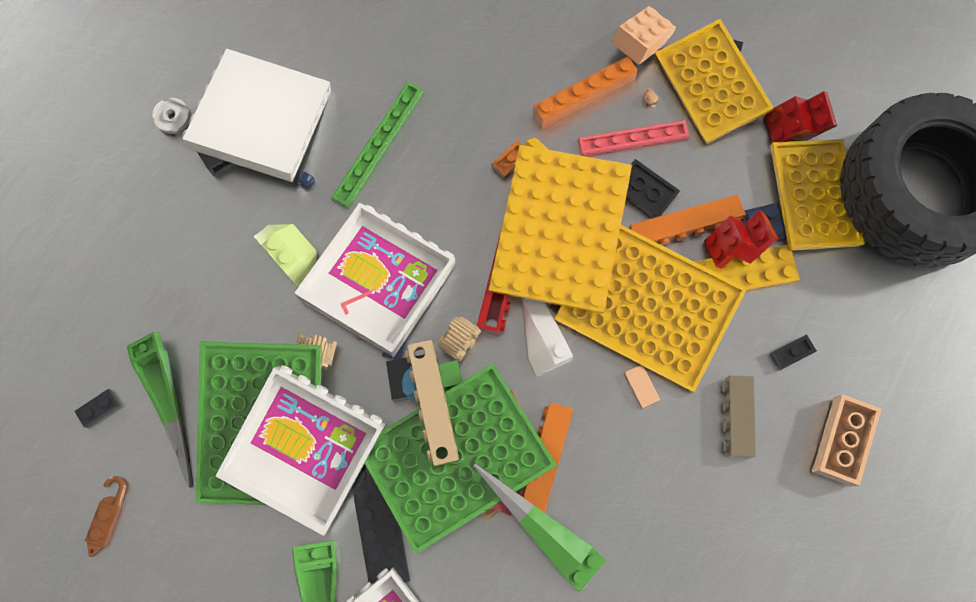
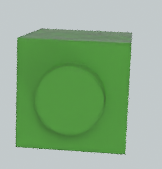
M458 360L439 365L445 391L463 382Z

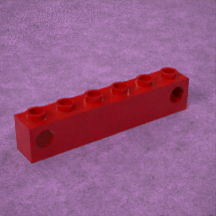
M499 239L477 322V327L481 332L499 336L500 331L504 332L506 320H503L504 314L509 312L511 302H508L509 295L489 291ZM493 319L497 322V326H487L486 323Z

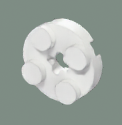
M169 98L165 102L163 100L154 107L152 116L159 130L167 134L179 135L188 126L191 112L182 100ZM173 113H175V117L173 119H170L168 117L169 114L172 115Z

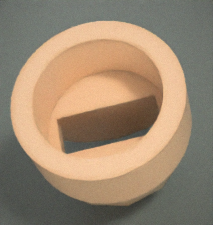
M650 88L643 96L644 101L647 98L649 99L647 104H654L659 99Z

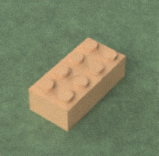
M843 394L834 397L812 472L849 487L860 486L882 409Z

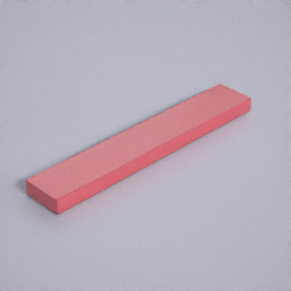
M682 120L578 138L581 156H590L689 139L686 121Z

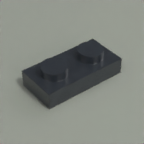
M806 334L773 351L771 354L782 370L817 352Z
M107 389L74 412L83 427L88 428L121 405L112 390Z

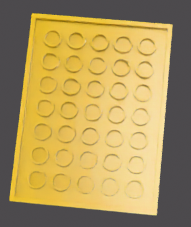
M520 145L489 291L604 314L632 165Z
M621 225L604 314L561 305L554 320L677 385L695 392L747 288Z

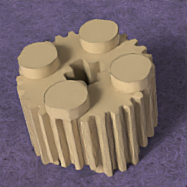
M459 316L452 320L448 326L449 328L444 336H441L437 345L460 362L466 354L465 351L467 349L470 350L475 344V339L481 330L464 317Z
M304 333L298 334L296 344L322 345L321 368L325 369L328 368V365H332L337 342L332 341L328 343L326 342L327 338L317 335L307 338L304 337Z

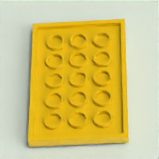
M721 19L655 52L658 62L706 145L774 109Z
M844 139L772 143L770 148L789 251L864 245L863 232L858 233L851 223L853 218L848 217L843 205L845 200H842L840 185L842 183L840 182V175L844 158L847 154Z

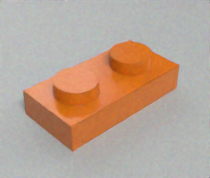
M518 140L491 164V167L504 179L515 169L519 146L523 145Z

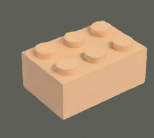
M648 6L622 24L611 43L639 65L668 43L676 27L657 13L655 9Z

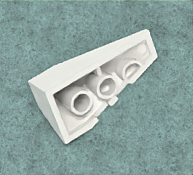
M526 298L522 299L528 360L536 377L572 361L573 355L545 302Z

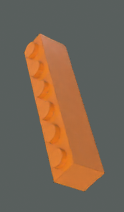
M626 57L535 104L533 116L541 129L634 82L638 70L631 59Z
M737 194L630 224L629 229L664 246L675 239L682 241L688 238L689 235L700 236L707 230L712 229L714 231L730 215L742 220L746 214Z
M550 402L549 407L545 406L543 411L544 426H539L537 434L558 467L573 409ZM557 467L521 489L520 495L544 513Z

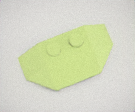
M293 224L268 225L254 236L297 287L300 286L317 262L316 249Z

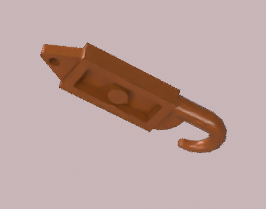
M119 476L108 478L103 485L107 487L109 483L117 482L119 488L115 497H105L98 504L85 538L89 557H93L103 547H107L120 513L127 485L124 479Z

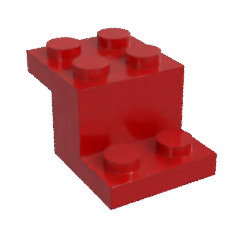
M825 91L808 100L794 96L774 107L773 111L765 114L772 143L788 142L792 139L808 141L838 126L828 92Z
M759 210L746 223L730 215L704 242L715 266L722 269L734 257L751 264L778 240V237L765 212Z

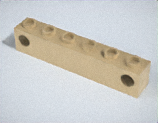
M432 340L407 345L409 351L405 352L407 362L412 364L413 369L410 371L412 383L416 382L417 387L414 395L416 402H420L421 410H418L421 422L425 423L426 430H423L425 443L429 442L430 450L427 451L429 462H433L434 466L460 461ZM425 349V356L417 359L415 351ZM439 447L447 449L448 455L445 459L438 458L437 449Z

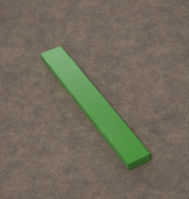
M407 81L331 197L332 201L347 209L349 208L423 93L422 88Z

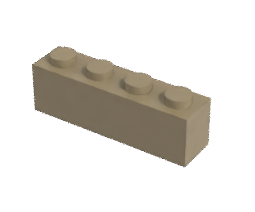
M728 376L722 384V391L725 393L723 412H726V420L723 421V431L726 432L723 450L726 452V457L753 458L756 457L754 377Z

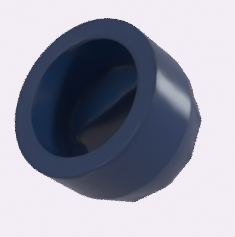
M301 171L298 177L300 185L304 187L311 185L315 179L304 171Z

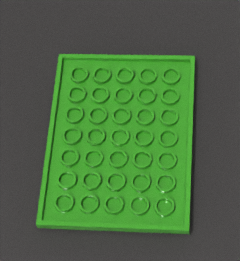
M200 341L195 502L267 505L216 477V474L274 367L287 366L298 377L303 375L311 380V384L315 386L321 385L322 345Z
M493 363L445 392L460 461L434 466L433 462H429L427 451L430 450L429 442L425 443L423 430H426L425 423L420 421L418 413L421 407L382 430L365 461L366 467L415 554L423 551L501 502V499L478 473L473 464H477L515 492L557 467V464ZM445 447L437 449L438 458L445 459L447 457L448 451Z

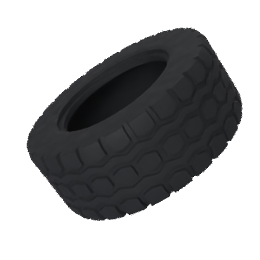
M924 93L905 98L886 109L850 146L844 158L840 175V182L842 183L840 185L842 200H845L843 205L848 217L853 218L851 223L858 233L863 232V239L872 247L877 246V251L889 258L894 257V260L900 263L912 264L917 267H944L959 263L976 254V103L973 104V100L960 95L954 97V94ZM902 149L926 150L939 156L953 168L960 179L964 192V205L960 216L937 213L925 207L910 193L904 183L900 170Z

